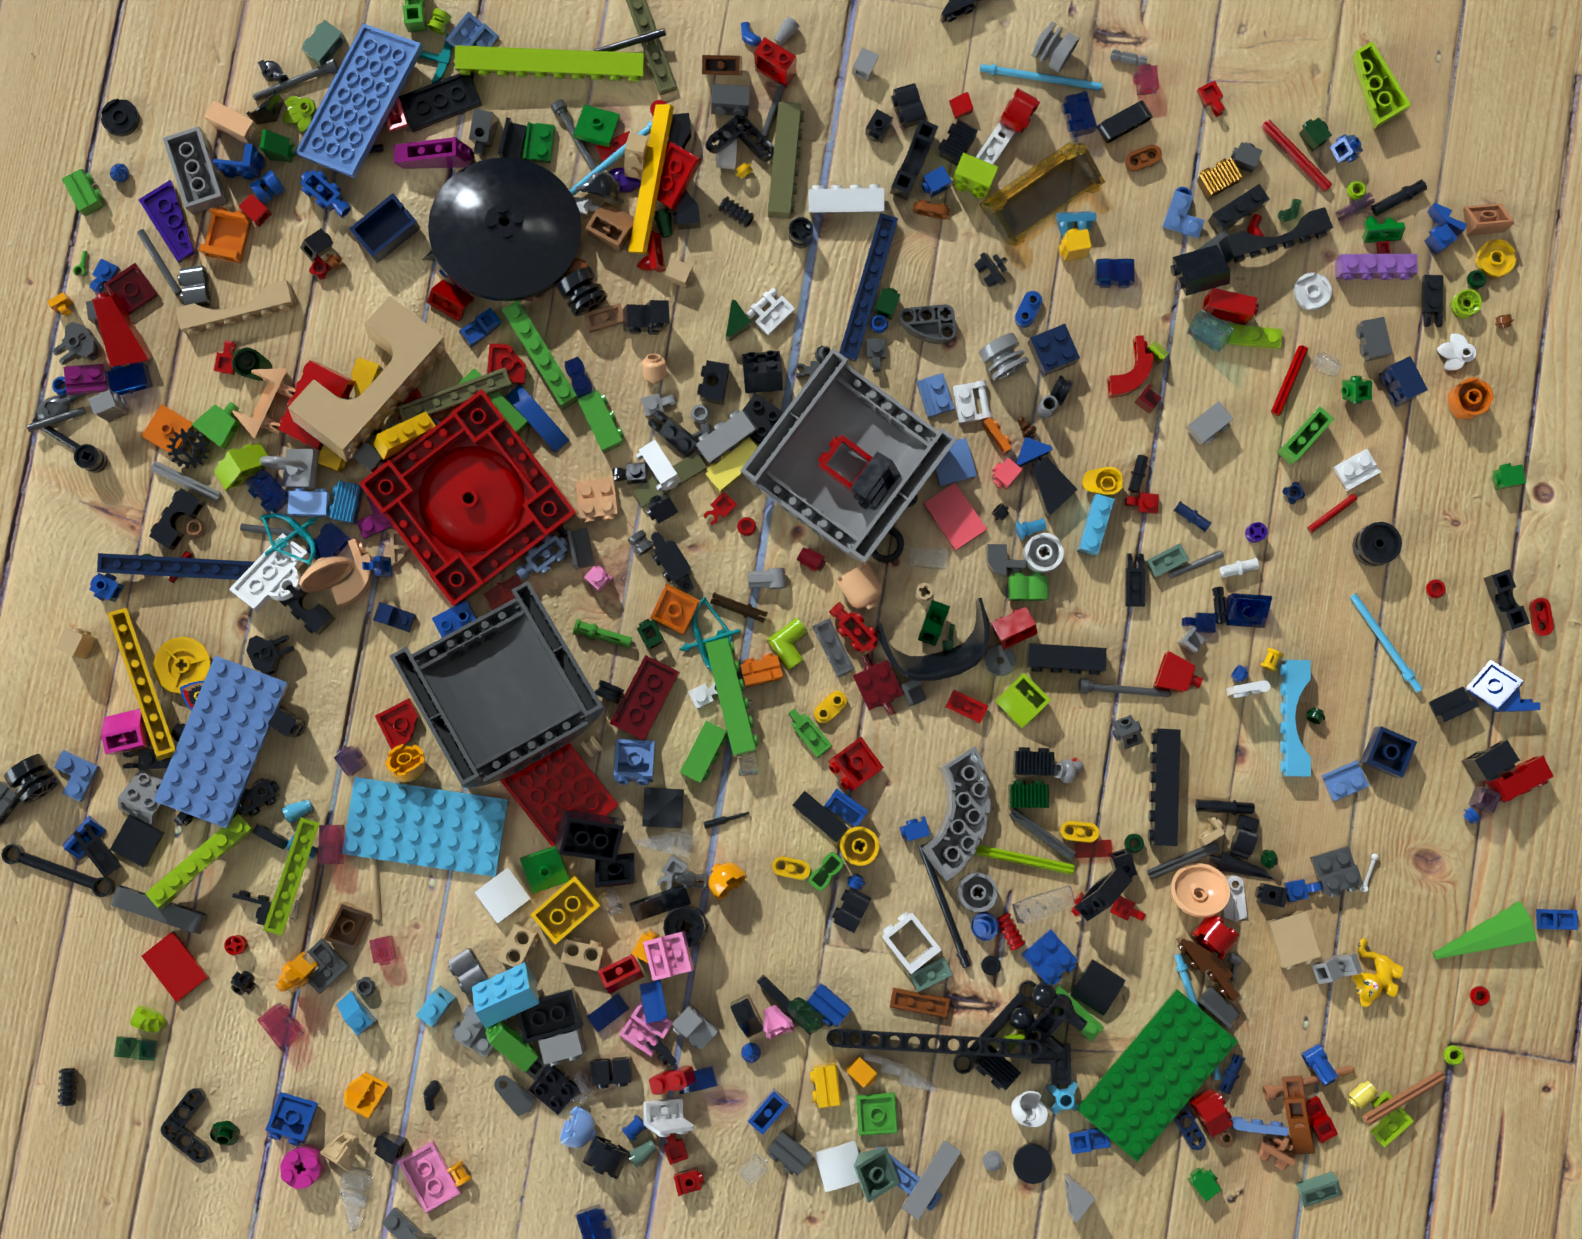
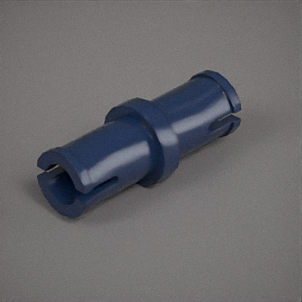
M1182 501L1173 510L1187 519L1189 524H1194L1203 532H1206L1212 523L1198 514L1199 511L1196 509L1195 511Z
M1236 1053L1233 1054L1228 1069L1224 1071L1226 1074L1219 1087L1220 1091L1231 1095L1236 1079L1240 1077L1239 1072L1246 1058Z

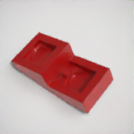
M1315 1096L1307 1100L1311 1127L1320 1143L1338 1135L1320 1098Z

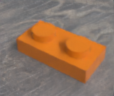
M989 417L984 420L982 426L1003 455H1005L1012 449L1011 440L1007 435L1003 436L1000 431L1001 427L995 419L992 420Z

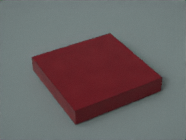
M136 263L104 283L110 294H117L128 315L159 295Z

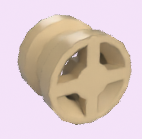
M594 734L590 736L589 740L581 742L590 758H593L598 751L602 752L604 750Z

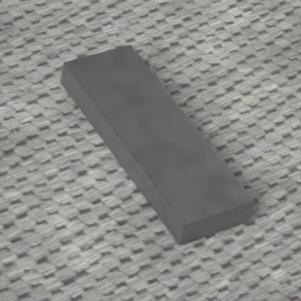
M830 618L812 626L837 678L855 670Z

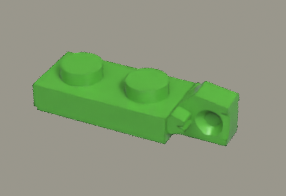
M795 708L788 713L794 720L791 723L794 727L793 729L817 758L832 747V744L809 716H806L805 713L800 716Z

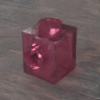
M1143 64L1137 68L1136 73L1133 74V85H1136L1137 95L1156 94L1159 88L1157 65Z
M392 935L369 940L373 963H380V966L392 964L391 960L397 958Z

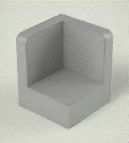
M862 47L853 65L852 74L869 82L879 55Z
M1194 626L1190 627L1177 642L1192 655L1199 651L1198 648L1206 640L1195 631L1197 628Z

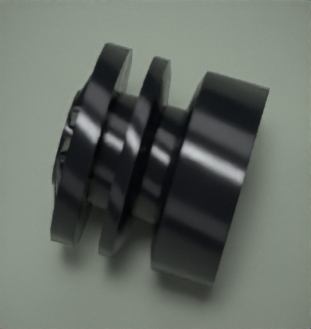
M584 267L574 271L557 286L564 300H569L567 305L569 308H572L571 311L574 316H581L594 310L608 297L605 290H602V285L595 284L598 279L591 267Z
M41 754L32 755L20 761L4 774V778L11 788L19 787L15 794L20 797V802L24 805L41 799L59 784L57 777H53V771L44 772L48 764Z
M687 905L675 908L668 913L664 920L663 930L665 936L685 931L688 947H692L705 938L708 931V921L700 909ZM685 921L686 923H691L692 925L689 928V930L683 929V926H685Z

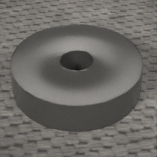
M1001 645L989 649L984 657L986 669L995 676L1007 675L1013 670L1016 662L1013 651L1010 648L1003 650ZM998 657L1003 659L1002 664L997 663L996 659Z

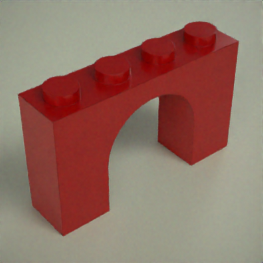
M309 360L303 368L301 380L297 382L295 386L296 391L288 401L287 407L292 404L313 379L334 395L347 399L356 381L317 361ZM287 409L285 415L280 419L278 430L317 450H321L324 444L292 420L289 409Z

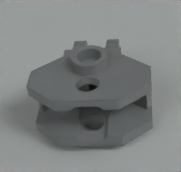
M71 322L65 327L63 343L52 351L56 356L67 350L69 351V353L59 359L61 365H65L75 358L78 360L85 358L94 361L100 356L101 345L90 329L82 324Z

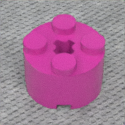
M310 1144L297 1146L282 1159L280 1165L281 1179L293 1188L302 1189L309 1187L322 1176L325 1170V1159L316 1146ZM301 1163H304V1164H303V1167L306 1168V1169L303 1170V1169H302V1166H300V1164H301Z

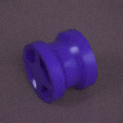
M1261 522L1251 524L1245 530L1247 540L1252 543L1260 542L1267 536V527Z

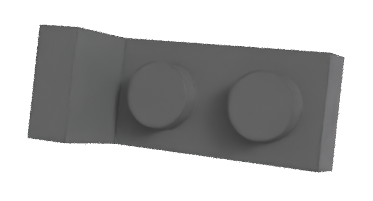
M393 1207L382 1222L397 1239H436L431 1233H423L396 1207Z

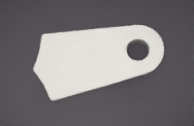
M1233 875L1227 879L1230 886V898L1227 906L1223 909V917L1237 922L1247 918L1243 880L1239 876ZM1233 881L1238 882L1237 888L1232 887Z

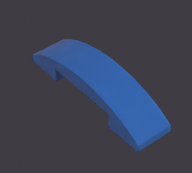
M520 384L505 396L555 453L570 441Z

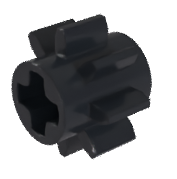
M237 971L230 982L232 984L231 989L238 995H243L245 992L249 995L256 985L254 982L255 977L248 971H243L241 974Z

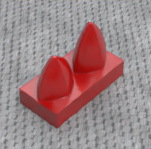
M651 231L647 249L648 255L640 260L637 267L641 270H654L660 273L666 271L661 236Z

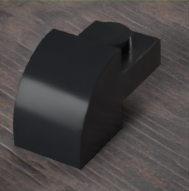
M1243 814L1238 816L1236 831L1232 837L1229 854L1247 860L1250 858L1258 839V819Z

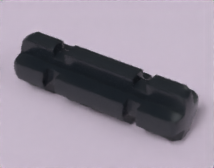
M1214 587L1212 591L1213 596H1215L1213 601L1215 614H1217L1215 616L1216 624L1227 623V615H1225L1224 588Z

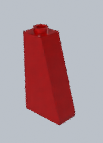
M109 291L97 293V297L93 298L92 302L110 367L151 359L152 354L117 294H109Z

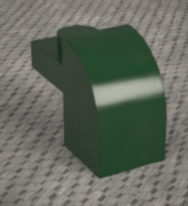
M934 600L931 601L917 640L936 646L950 606Z

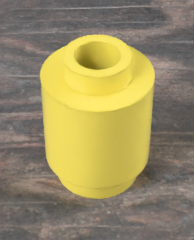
M1369 1081L1361 1082L1348 1094L1350 1098L1348 1102L1355 1109L1359 1107L1362 1110L1376 1098L1375 1095L1378 1091Z

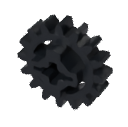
M181 428L180 434L174 432L175 438H169L172 444L167 445V448L171 449L167 454L174 456L171 461H179L178 467L185 464V469H188L189 465H192L195 469L196 463L203 465L201 459H208L205 452H210V449L205 448L209 444L208 441H203L205 435L198 436L199 430L192 433L191 428H188L187 432ZM188 436H194L199 442L194 443L190 441ZM181 438L182 443L180 447L175 448L176 442ZM185 440L190 446L194 447L191 449V456L187 451H183V448L186 447ZM202 448L199 457L196 458L195 453L198 449ZM183 454L187 456L189 461H184L177 455Z

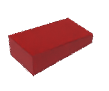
M1390 241L1376 242L1377 254H1390Z

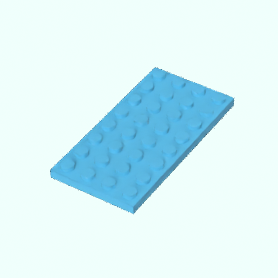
M354 777L342 854L496 877L509 800Z

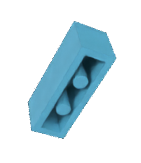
M1095 494L1092 497L1077 548L1078 552L1091 556H1096L1099 553L1113 506V498L1100 494Z

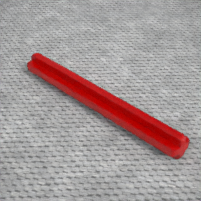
M1270 119L1262 124V129L1324 192L1332 186V183Z

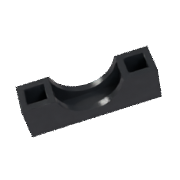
M923 119L920 120L907 155L891 186V194L908 200L936 137L937 125Z

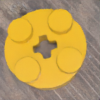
M1502 239L1487 241L1479 248L1475 264L1485 275L1499 278L1514 268L1516 264L1515 250L1509 242ZM1492 255H1499L1498 259L1500 262H1494Z

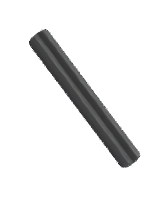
M1017 808L1010 812L1009 816L1066 859L1072 860L1076 854L1074 850Z
M1212 842L1148 869L1147 874L1150 879H1156L1219 852L1220 846L1217 842Z

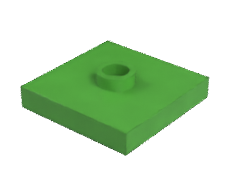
M895 1092L856 1095L859 1136L898 1133Z

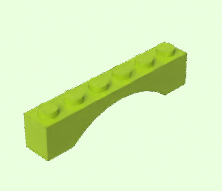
M237 814L232 819L228 829L222 827L145 894L157 908L164 909L199 874L226 852L240 844L254 829L241 815Z

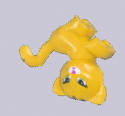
M1362 938L1358 943L1357 951L1362 958L1374 960L1376 974L1361 972L1360 974L1352 975V979L1355 982V990L1360 998L1362 1007H1368L1374 1000L1380 998L1383 989L1387 995L1395 997L1399 986L1393 983L1392 980L1393 978L1400 979L1403 973V966L1394 963L1386 955L1378 954L1374 951H1366L1365 947L1368 941L1365 938Z

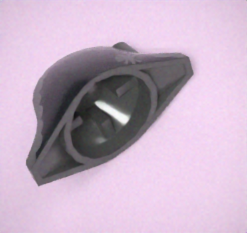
M602 171L592 174L585 184L577 186L575 189L624 203V200L619 195L621 183L617 182L607 172Z

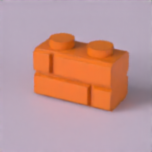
M773 653L763 655L761 660L755 661V658L743 660L744 664L740 666L746 688L783 679L778 655L774 656Z

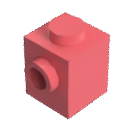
M1008 457L1002 464L999 462L993 468L994 474L991 478L994 479L993 483L997 487L1007 489L1023 469Z

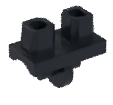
M983 252L980 255L981 258L974 266L979 273H982L987 268L990 270L991 274L984 278L988 287L991 288L997 284L1002 285L1006 280L998 268H1000L1002 273L1007 271L1004 265L1008 261L1007 258L1003 257L1000 259L996 254L993 256L996 262L994 263L988 253Z

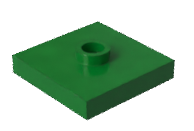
M584 105L573 133V138L610 147L620 114Z
M555 846L520 857V862L533 894L570 880L561 854H558Z

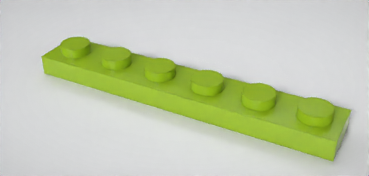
M300 817L263 931L283 935L320 822Z

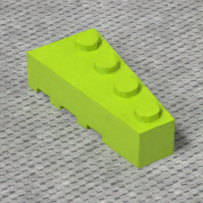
M1372 41L1358 49L1352 59L1373 130L1405 113L1410 108L1411 103L1374 42Z

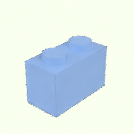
M295 488V491H289L287 514L294 517L330 518L328 510L332 495L326 492L325 489H314V492H309L305 488Z

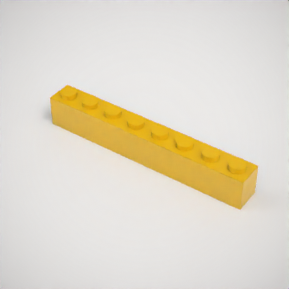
M127 607L109 612L107 615L157 761L172 757L176 749Z

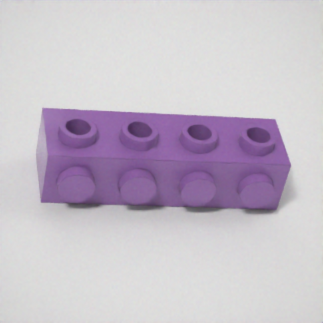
M1341 254L1335 260L1336 279L1390 280L1400 278V280H1409L1418 273L1417 254Z

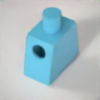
M439 986L432 992L416 1016L435 1028L456 996L442 986Z

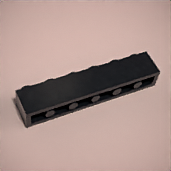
M1157 728L1154 729V733H1151L1150 742L1153 744V752L1150 753V763L1153 764V771H1150L1149 781L1152 783V791H1149V802H1152V810L1148 812V820L1151 822V830H1148V841H1151V845L1178 846L1181 730Z

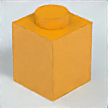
M860 1055L846 1068V1072L863 1088L866 1085L871 1086L877 1079L875 1076L877 1074L876 1070Z

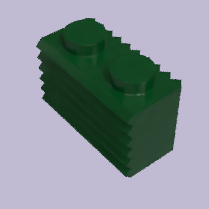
M1013 781V784L1008 785V807L1049 808V785L1044 784V781H1032V784H1025V781Z

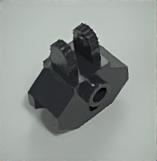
M257 635L250 638L246 651L253 667L269 675L277 672L283 656L295 650L293 646H288L282 650L279 649L278 645L287 642L290 639L289 636L285 635L275 640H266Z

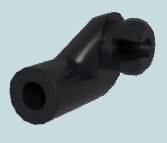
M437 1080L431 1081L423 1092L425 1109L427 1111L435 1109L434 1099L441 1089L440 1083Z

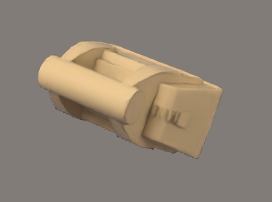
M345 1131L322 1149L320 1154L345 1171H349L357 1153L360 1139Z

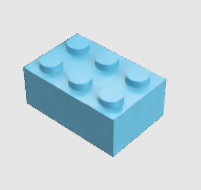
M525 962L472 986L475 1014L485 1028L540 1004L536 979Z

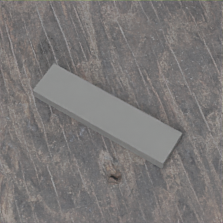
M945 1140L942 1142L903 1204L902 1209L917 1220L920 1219L961 1151Z

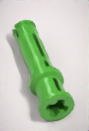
M577 619L573 630V635L575 636L579 634L588 637L589 640H594L595 638L626 647L627 649H629L632 637L598 628V625L595 623L588 624L582 622L581 619Z

